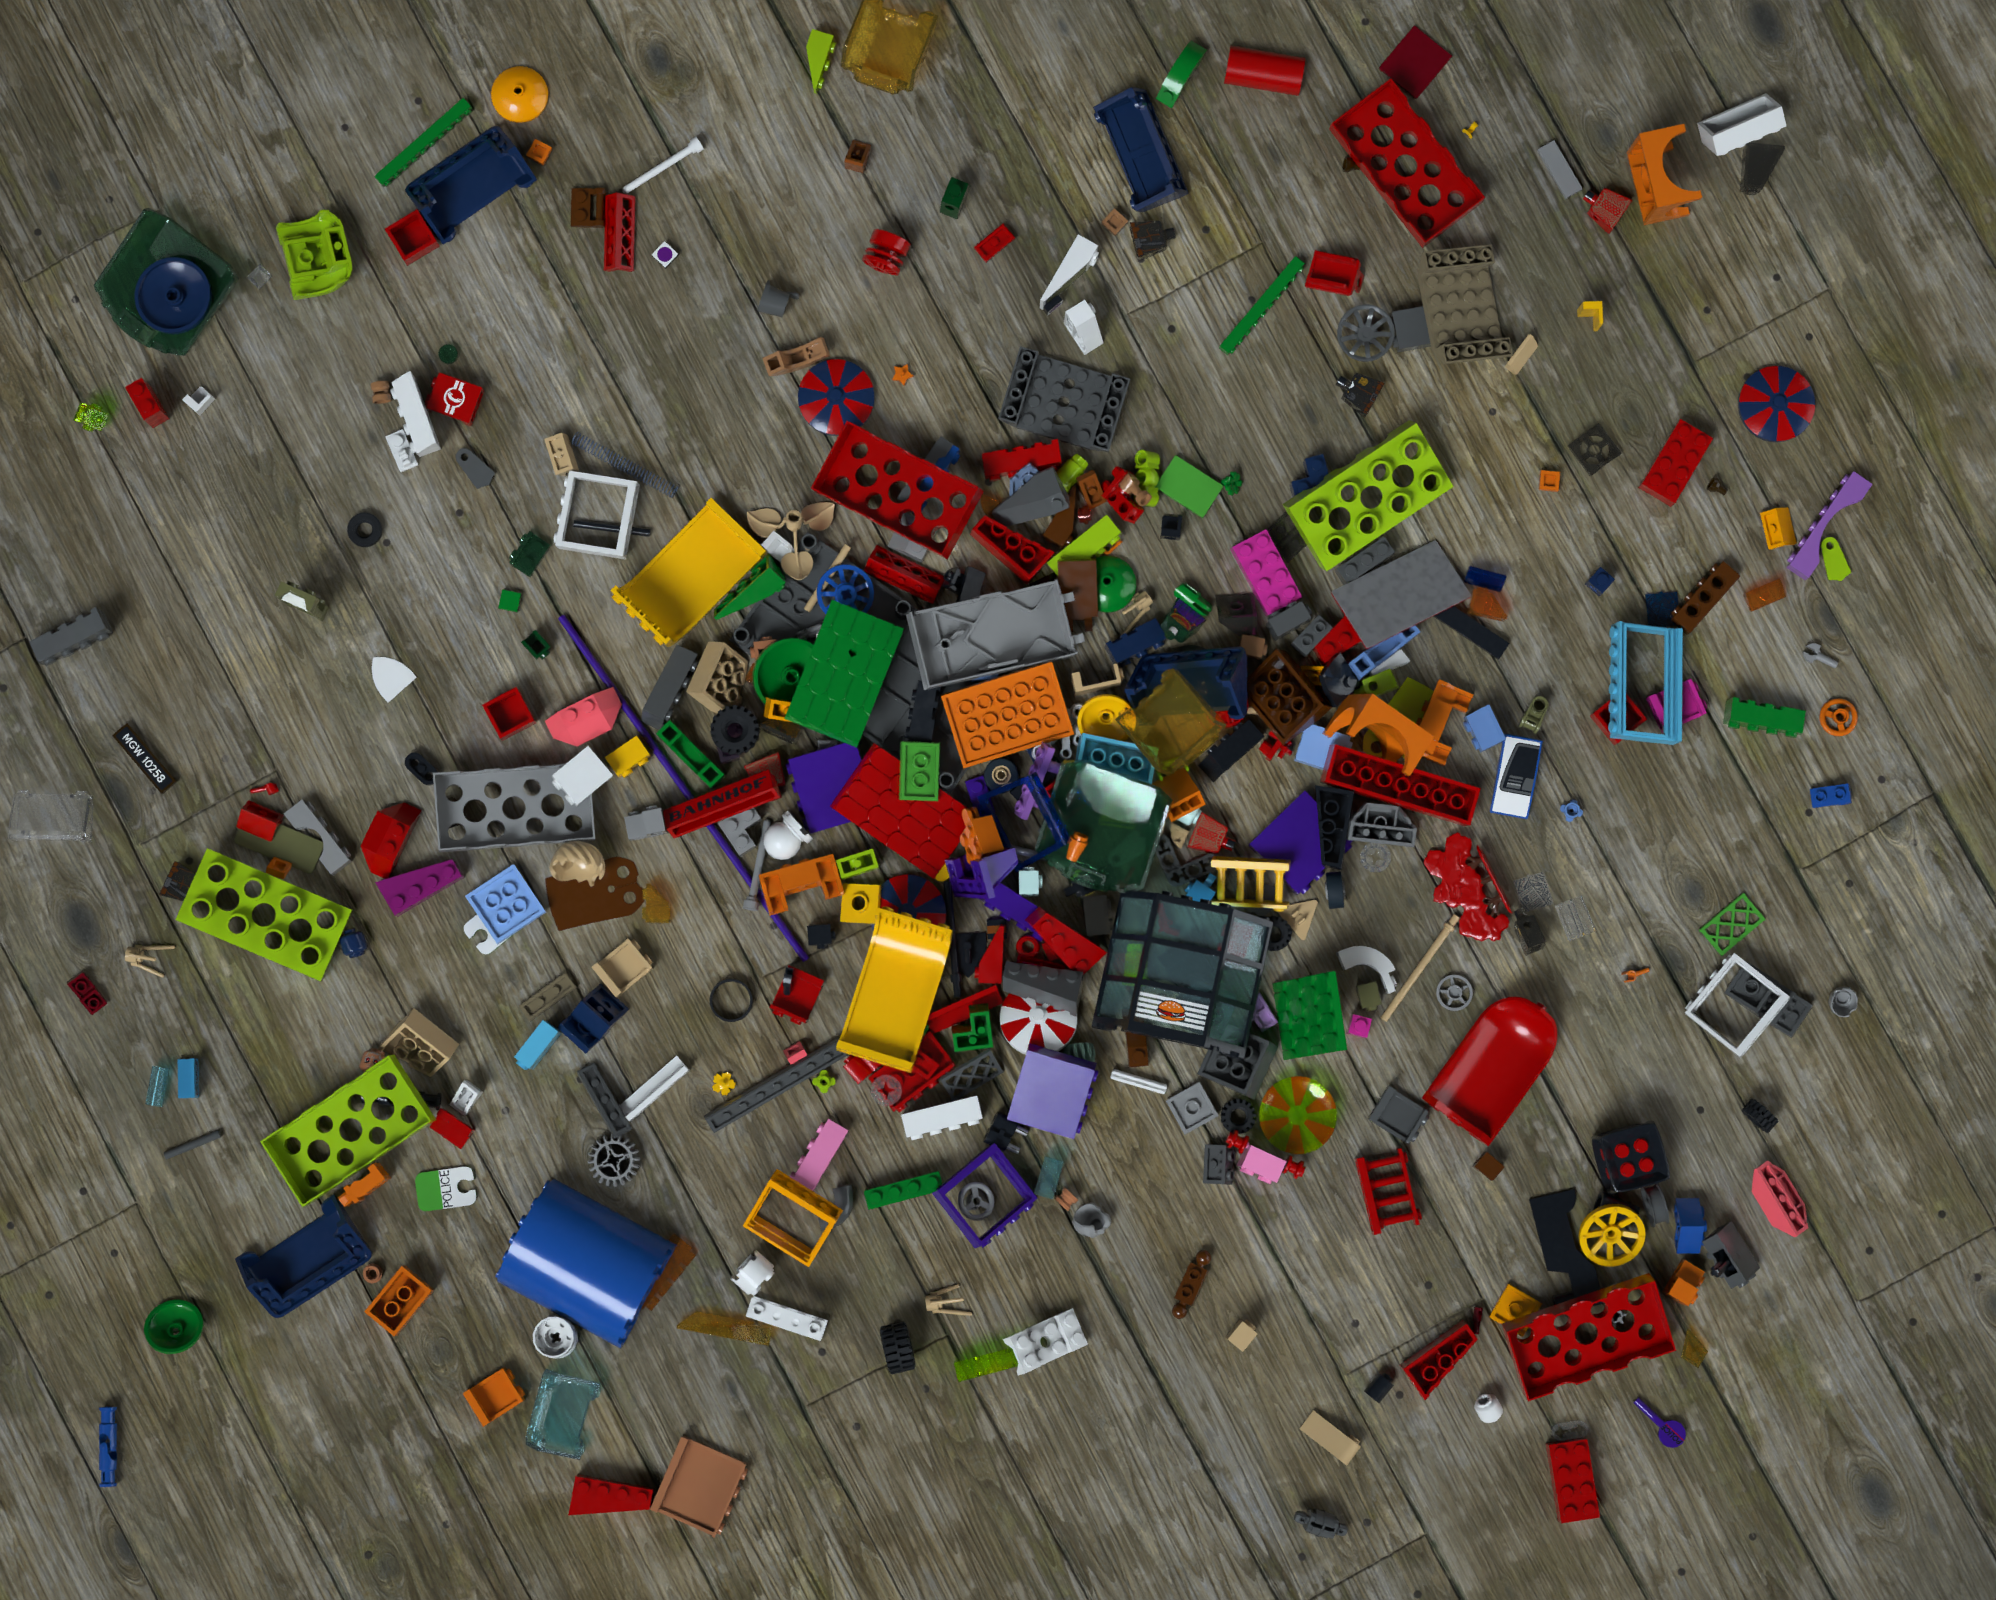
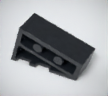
M918 680L917 689H913L911 698L912 701H915L914 708L909 709L908 719H911V726H907L905 738H908V742L931 743L941 687L924 690L922 681Z
M1250 720L1244 724L1241 721L1233 728L1235 732L1232 735L1227 733L1221 738V744L1218 747L1214 744L1207 751L1209 755L1198 765L1212 782H1215L1226 770L1232 767L1234 763L1265 737Z

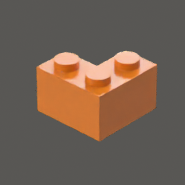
M1681 1259L1662 1293L1681 1305L1689 1306L1690 1303L1694 1304L1698 1297L1697 1291L1699 1290L1696 1286L1700 1287L1703 1283L1705 1272L1687 1260Z

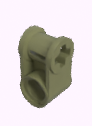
M1542 696L1533 698L1524 712L1518 727H1525L1532 730L1534 734H1537L1548 709L1547 699ZM1536 700H1540L1543 703V709L1540 711L1534 707Z

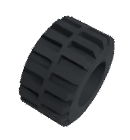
M902 1321L881 1326L880 1336L889 1372L896 1374L914 1370L916 1363L906 1323Z

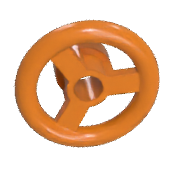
M1835 698L1823 705L1819 719L1821 726L1827 733L1833 736H1845L1854 730L1858 721V715L1852 703L1845 699ZM1835 704L1846 706L1844 709L1839 708L1834 712L1828 711V708ZM1848 712H1851V714H1852L1851 724L1845 729L1843 723H1845V722L1848 721V719H1849V713H1848ZM1837 714H1841L1842 720L1837 719ZM1825 716L1832 718L1837 723L1838 731L1831 729L1827 725Z

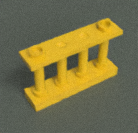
M1213 856L1211 867H1216V870H1218L1217 898H1212L1211 904L1219 906V903H1225L1235 907L1273 908V911L1276 912L1288 909L1289 901H1283V874L1289 871L1291 860ZM1227 868H1235V871H1237L1236 899L1225 898V871ZM1247 869H1255L1254 872H1256V900L1244 899V881ZM1266 870H1274V873H1276L1275 901L1263 900L1264 872Z

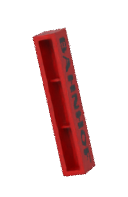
M768 769L730 785H725L720 789L707 792L697 798L689 799L679 805L671 806L663 810L666 829L675 839L780 798L776 778Z

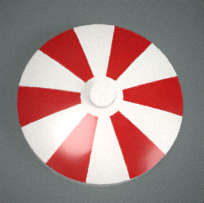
M1009 993L1000 1010V1025L1005 1039L1014 1049L1025 1055L1029 1043L1054 1051L1062 1050L1071 1041L1077 1028V1016L1070 1015V1012L1065 1010H1056L1054 1006L1043 1003V1005L1036 1003V1000L1029 997L1025 999Z

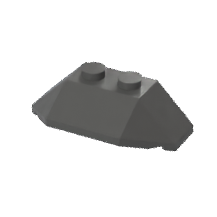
M1364 802L1349 820L1346 840L1414 847L1417 827L1412 824L1400 806Z

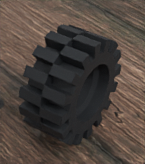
M1271 916L1268 918L1273 922V926L1281 930V938L1278 941L1270 940L1268 950L1279 951L1286 947L1291 940V926L1282 917ZM1258 925L1256 938L1260 946L1263 947L1267 927Z
M1753 1098L1742 1109L1743 1114L1766 1133H1769L1779 1122L1765 1106H1762L1761 1103Z
M1234 1099L1227 1102L1222 1108L1220 1115L1221 1123L1229 1132L1233 1133L1234 1130H1237L1238 1134L1246 1133L1252 1129L1256 1122L1255 1109L1246 1100ZM1235 1109H1241L1246 1114V1119L1242 1124H1235L1231 1120V1113Z

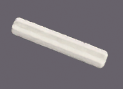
M1113 1069L1110 1076L1111 1079L1160 1094L1166 1093L1167 1085L1117 1069Z

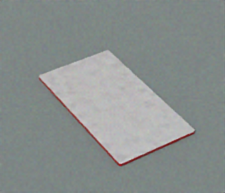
M1436 540L1331 592L1366 649L1471 597L1470 592Z

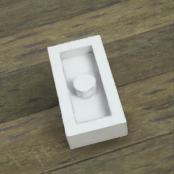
M403 429L385 436L400 472L418 466Z

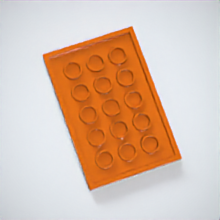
M1052 660L941 694L963 769L1041 745L1042 742L1048 743L1074 735Z

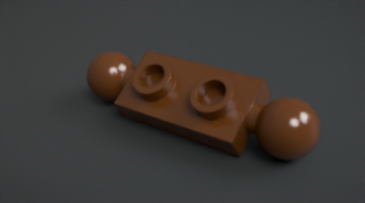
M1200 1250L1196 1254L1197 1264L1195 1265L1190 1262L1174 1298L1180 1300V1302L1172 1308V1314L1177 1319H1182L1187 1315L1186 1305H1194L1209 1271L1203 1267L1211 1261V1254L1207 1250Z

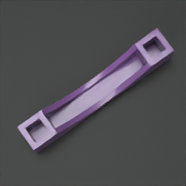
M1854 471L1849 475H1844L1840 481V484H1842L1840 489H1835L1829 497L1832 501L1828 506H1823L1819 512L1821 516L1819 520L1812 522L1808 528L1810 531L1808 536H1803L1799 541L1798 546L1800 548L1796 553L1793 551L1787 559L1789 564L1786 568L1804 580L1811 576L1820 562V540L1827 523L1839 510L1860 502L1872 486V483Z

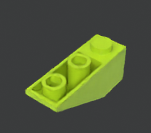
M812 29L806 49L813 90L817 94L818 88L822 89L825 78L822 76L824 71L829 69L831 60H828L830 53H834L836 42H834V35Z

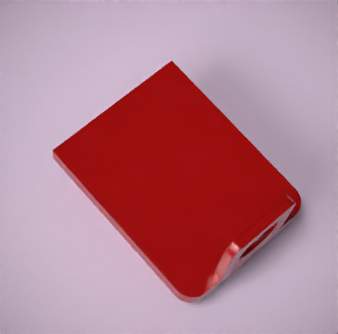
M1315 250L1305 287L1345 296L1352 295L1353 290L1356 293H1360L1364 280V274L1360 271L1361 262L1357 258Z

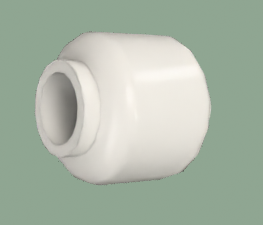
M1482 1394L1477 1398L1474 1409L1481 1421L1492 1423L1501 1417L1503 1408L1495 1395Z

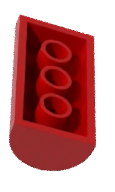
M1230 45L1224 84L1299 96L1305 58Z

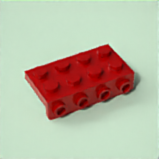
M931 1031L924 1036L919 1047L920 1051L939 1064V1067L929 1080L913 1069L911 1073L886 1065L868 1077L893 1112L897 1110L900 1113L908 1107L907 1102L913 1098L916 1101L924 1095L922 1091L925 1088L929 1087V1089H932L939 1083L937 1079L954 1070L953 1067L956 1066Z

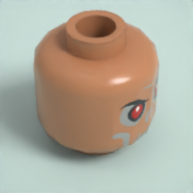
M375 1048L365 1051L359 1068L366 1072L367 1069L386 1057L385 1053Z

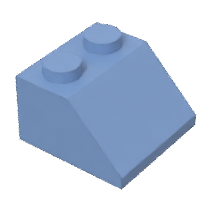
M1486 705L1464 717V728L1467 732L1471 733L1473 737L1471 742L1476 750L1479 749L1480 753L1506 740L1490 705Z

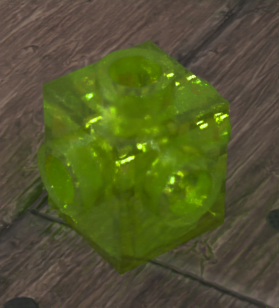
M80 403L73 421L82 424V429L89 432L94 430L102 431L106 425L108 413L102 411L103 407L92 403L88 405Z

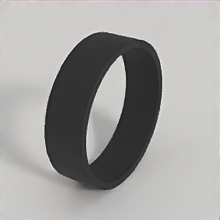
M723 980L711 991V1010L723 1021L736 1022L742 1020L752 1008V993L739 980ZM723 983H740L749 993V1008L743 1016L737 1019H724L714 1010L712 1003L713 994Z

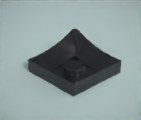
M1336 653L1327 662L1319 675L1322 689L1332 707H1338L1361 684L1341 653Z

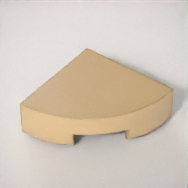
M1172 823L1170 837L1173 843L1181 849L1189 831Z

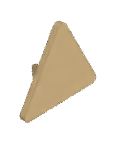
M1317 900L1291 904L1288 909L1277 913L1287 921L1291 929L1301 940H1305L1318 902Z

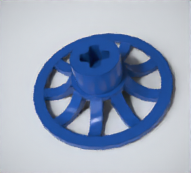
M838 565L830 568L820 578L817 586V600L825 614L829 605L825 607L822 596H835L834 601L850 605L857 610L858 608L854 601L865 602L867 605L862 612L867 613L874 600V588L871 579L862 569L853 565ZM843 569L854 571L849 583L845 581ZM837 570L841 582L839 585L828 577ZM858 574L864 577L866 583L855 587L853 584ZM824 581L832 585L835 591L821 592ZM869 587V598L857 595L858 591Z

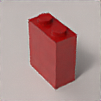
M142 377L125 387L143 420L152 428L169 420L152 387Z

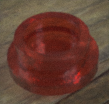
M1087 505L1078 509L1079 522L1088 525L1089 521L1092 520V510L1088 509Z

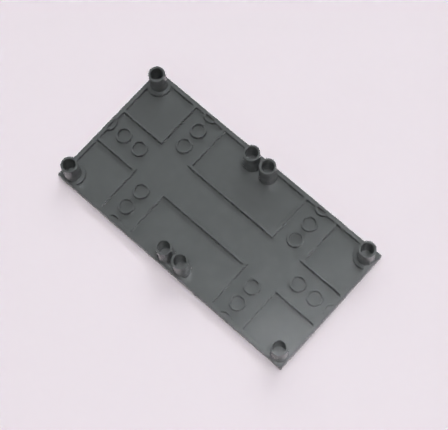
M807 532L798 544V553L807 551L813 558V568L810 574L802 580H796L783 572L786 582L784 588L780 592H775L773 595L756 602L729 641L748 655H750V647H753V642L761 641L760 638L772 636V640L798 638L797 632L806 631L809 627L823 623L826 614L821 610L818 601L810 613L804 607L816 590L820 578L828 571L839 553L817 539L813 534ZM846 558L841 563V565L856 566ZM843 569L845 581L849 583L854 571ZM837 570L832 580L839 585L841 582ZM858 574L853 584L855 587L866 583V580L860 574ZM867 574L874 588V600L867 614L902 627L904 630L862 735L900 760V745L902 741L908 742V738H905L906 727L911 726V719H908L909 709L914 708L915 701L911 700L913 689H917L918 680L922 681L906 615L909 612L920 610ZM828 584L824 591H835V588ZM869 587L858 591L857 595L869 598ZM822 596L825 607L831 603V600H835V596ZM859 600L854 601L859 611H862L867 603ZM816 637L807 638L806 641L814 645ZM1007 672L1000 673V674H998V677H999V676L1006 675V674H1009V673H1007ZM972 680L942 686L940 689L931 743H940L939 788L948 795L951 794L969 767L963 769L941 694L980 683L972 682Z

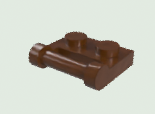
M572 188L571 227H605V220H603L605 188ZM591 196H596V220H591Z

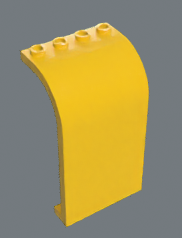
M710 498L706 502V506L632 580L620 588L615 585L610 590L613 594L611 598L618 605L623 603L627 607L625 611L633 619L637 617L641 621L639 625L646 632L650 630L655 635L653 639L659 645L664 643L667 647H670L690 632L767 552L726 511Z
M883 906L882 909L877 907L870 946L840 1039L837 1042L836 1050L911 1073L944 971L953 933L948 925L941 923L934 925L925 918L918 920L912 918V915L909 913L901 912V914H898L889 907Z

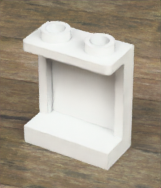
M587 746L552 775L554 779L552 784L558 790L562 789L565 792L564 798L571 806L573 804L578 806L600 786L609 781L613 774L591 748Z

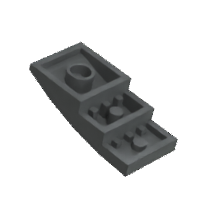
M1748 963L1790 996V1000L1771 1021L1770 1025L1792 1038L1813 1005L1797 996L1795 992L1780 984L1776 979ZM1742 967L1725 991L1727 996L1759 1018H1762L1779 998Z

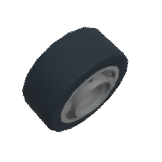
M1341 871L1326 873L1325 892L1329 909L1344 908V898L1346 897Z

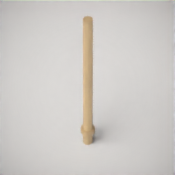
M1453 914L1448 923L1445 922L1441 933L1380 1017L1382 1020L1388 1021L1446 937L1455 930L1454 926L1460 919L1458 916Z

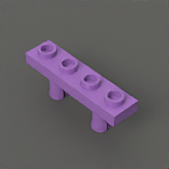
M1042 742L1041 746L1037 749L1036 759L1029 769V777L1022 786L1020 799L1015 804L1014 813L1021 819L1028 820L1032 807L1045 811L1049 810L1051 802L1048 799L1037 796L1047 771L1058 775L1064 773L1065 765L1051 760L1055 748L1048 743Z

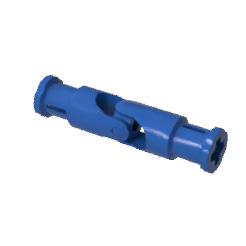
M99 1407L101 1411V1423L99 1424V1470H101V1483H99V1487L117 1486L115 1482V1470L117 1469V1423H115V1410H117V1407Z

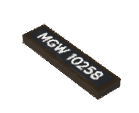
M128 723L112 735L161 794H164L177 783L175 778Z

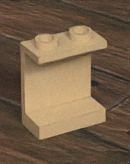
M1113 664L1114 680L1084 687L1082 686L1080 672L1072 673L1071 681L1074 695L1080 696L1120 687L1121 681L1124 679L1122 667L1118 668L1117 664Z

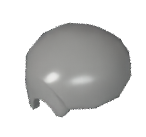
M1838 987L1830 993L1828 1004L1831 1011L1838 1017H1849L1850 1013L1857 1009L1858 997L1851 988Z

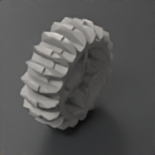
M612 1134L610 1136L611 1140H608V1137L605 1135L603 1136L604 1143L599 1139L596 1141L599 1147L592 1145L591 1148L596 1152L588 1153L589 1156L594 1157V1160H588V1164L594 1163V1167L589 1168V1171H597L593 1177L596 1178L600 1175L599 1183L607 1179L606 1186H609L611 1181H613L614 1187H617V1180H620L621 1185H625L623 1178L626 1177L628 1181H631L632 1178L629 1174H637L636 1171L632 1170L633 1167L640 1168V1165L634 1164L635 1161L641 1160L640 1157H634V1154L639 1153V1150L632 1151L631 1148L635 1146V1143H631L628 1146L629 1138L622 1142V1135L617 1140L613 1138ZM611 1144L621 1145L627 1152L617 1154ZM606 1147L608 1156L606 1160L599 1163L600 1152ZM612 1155L614 1157L623 1156V1158L619 1159V1162H617L618 1164L616 1166L614 1165V1163L605 1164L609 1162V1159H611L610 1157ZM630 1157L629 1167L622 1174L621 1162ZM610 1166L616 1172L617 1177L608 1176L601 1169Z

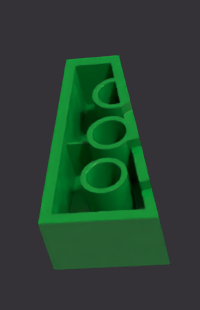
M1732 697L1726 701L1723 724H1727L1728 728L1739 729L1740 726L1747 727V731L1758 732L1760 729L1766 730V734L1778 735V732L1785 733L1786 737L1797 738V735L1803 734L1805 710L1779 706V709H1777L1775 705L1761 703L1758 706L1756 701L1742 700L1739 702L1740 698Z

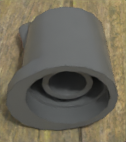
M767 280L757 312L783 317L789 297L799 299L800 294L780 290L770 285V280Z

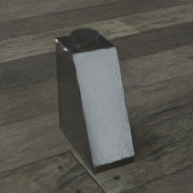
M1746 143L1743 147L1740 192H1745L1746 195H1756L1763 189L1785 150V146Z

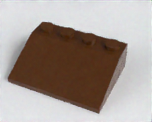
M1276 649L1247 677L1248 703L1283 745L1320 720L1332 708L1330 703L1285 650Z

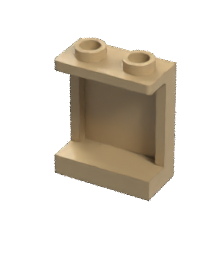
M627 938L614 951L592 966V969L616 998L653 969L651 966L653 961L647 954L643 956L640 953L639 949L641 947L635 939L631 941Z

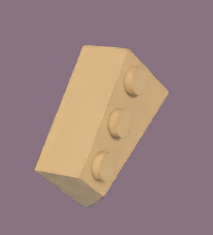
M708 642L686 692L710 711L717 714L720 709L723 710L726 706H738L742 702L740 692L741 686L745 684L748 661L724 642Z
M413 1008L393 1028L377 1049L391 1055L394 1054L398 1061L402 1059L408 1062L411 1068L431 1077L451 1058L459 1043Z

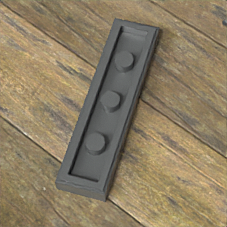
M595 1063L578 1070L577 1075L613 1138L615 1139L631 1131L632 1127Z

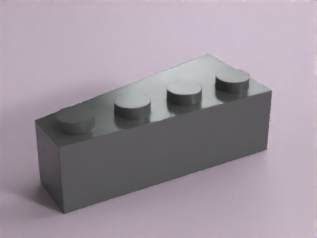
M95 607L90 610L91 614H81L75 617L74 623L69 622L60 625L57 628V632L52 630L31 640L29 643L38 663L45 664L46 666L51 665L61 656L63 658L69 657L79 648L83 650L92 646L91 643L98 640L100 642L108 639L113 631L105 613Z
M676 644L642 710L641 722L660 730L670 720L675 704L677 705L681 699L683 688L686 689L689 684L691 671L695 672L699 662L697 661L696 653Z

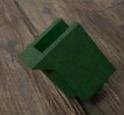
M536 630L521 642L536 660L539 658L543 660L551 653L549 651L551 646ZM537 640L544 646L538 653L531 647Z

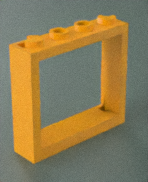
M776 1169L743 1227L809 1267L843 1210ZM772 1188L828 1222L814 1249L809 1248L757 1215Z

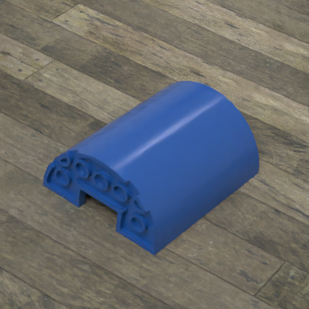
M556 1179L548 1180L540 1196L532 1202L528 1215H523L518 1224L521 1226L517 1233L514 1232L509 1240L511 1246L505 1252L502 1258V1266L495 1276L497 1282L621 1349L640 1315L638 1313L656 1280H659L677 1245Z

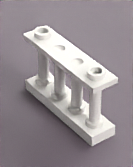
M756 1296L751 1298L746 1317L819 1341L823 1337L828 1322L826 1319Z

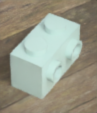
M1023 867L1022 871L1018 873L1019 895L1022 897L1038 896L1039 888H1042V875H1038V871H1034V867Z

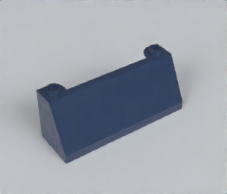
M1131 87L1093 107L1095 119L1098 123L1106 126L1133 192L1130 205L1136 212L1148 211L1189 194L1147 90Z

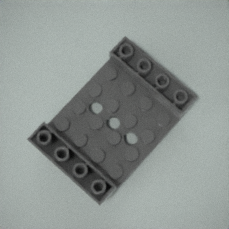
M1020 346L998 419L1017 429L1051 439H1058V441L1088 450L1109 452L1130 378L1113 373L1111 376L1038 355L1039 351ZM1066 380H1073L1075 386L1072 389H1067L1064 386ZM1066 397L1070 402L1069 405L1061 407L1058 403L1060 398ZM1060 415L1064 418V422L1061 425H1056L1053 422V418Z

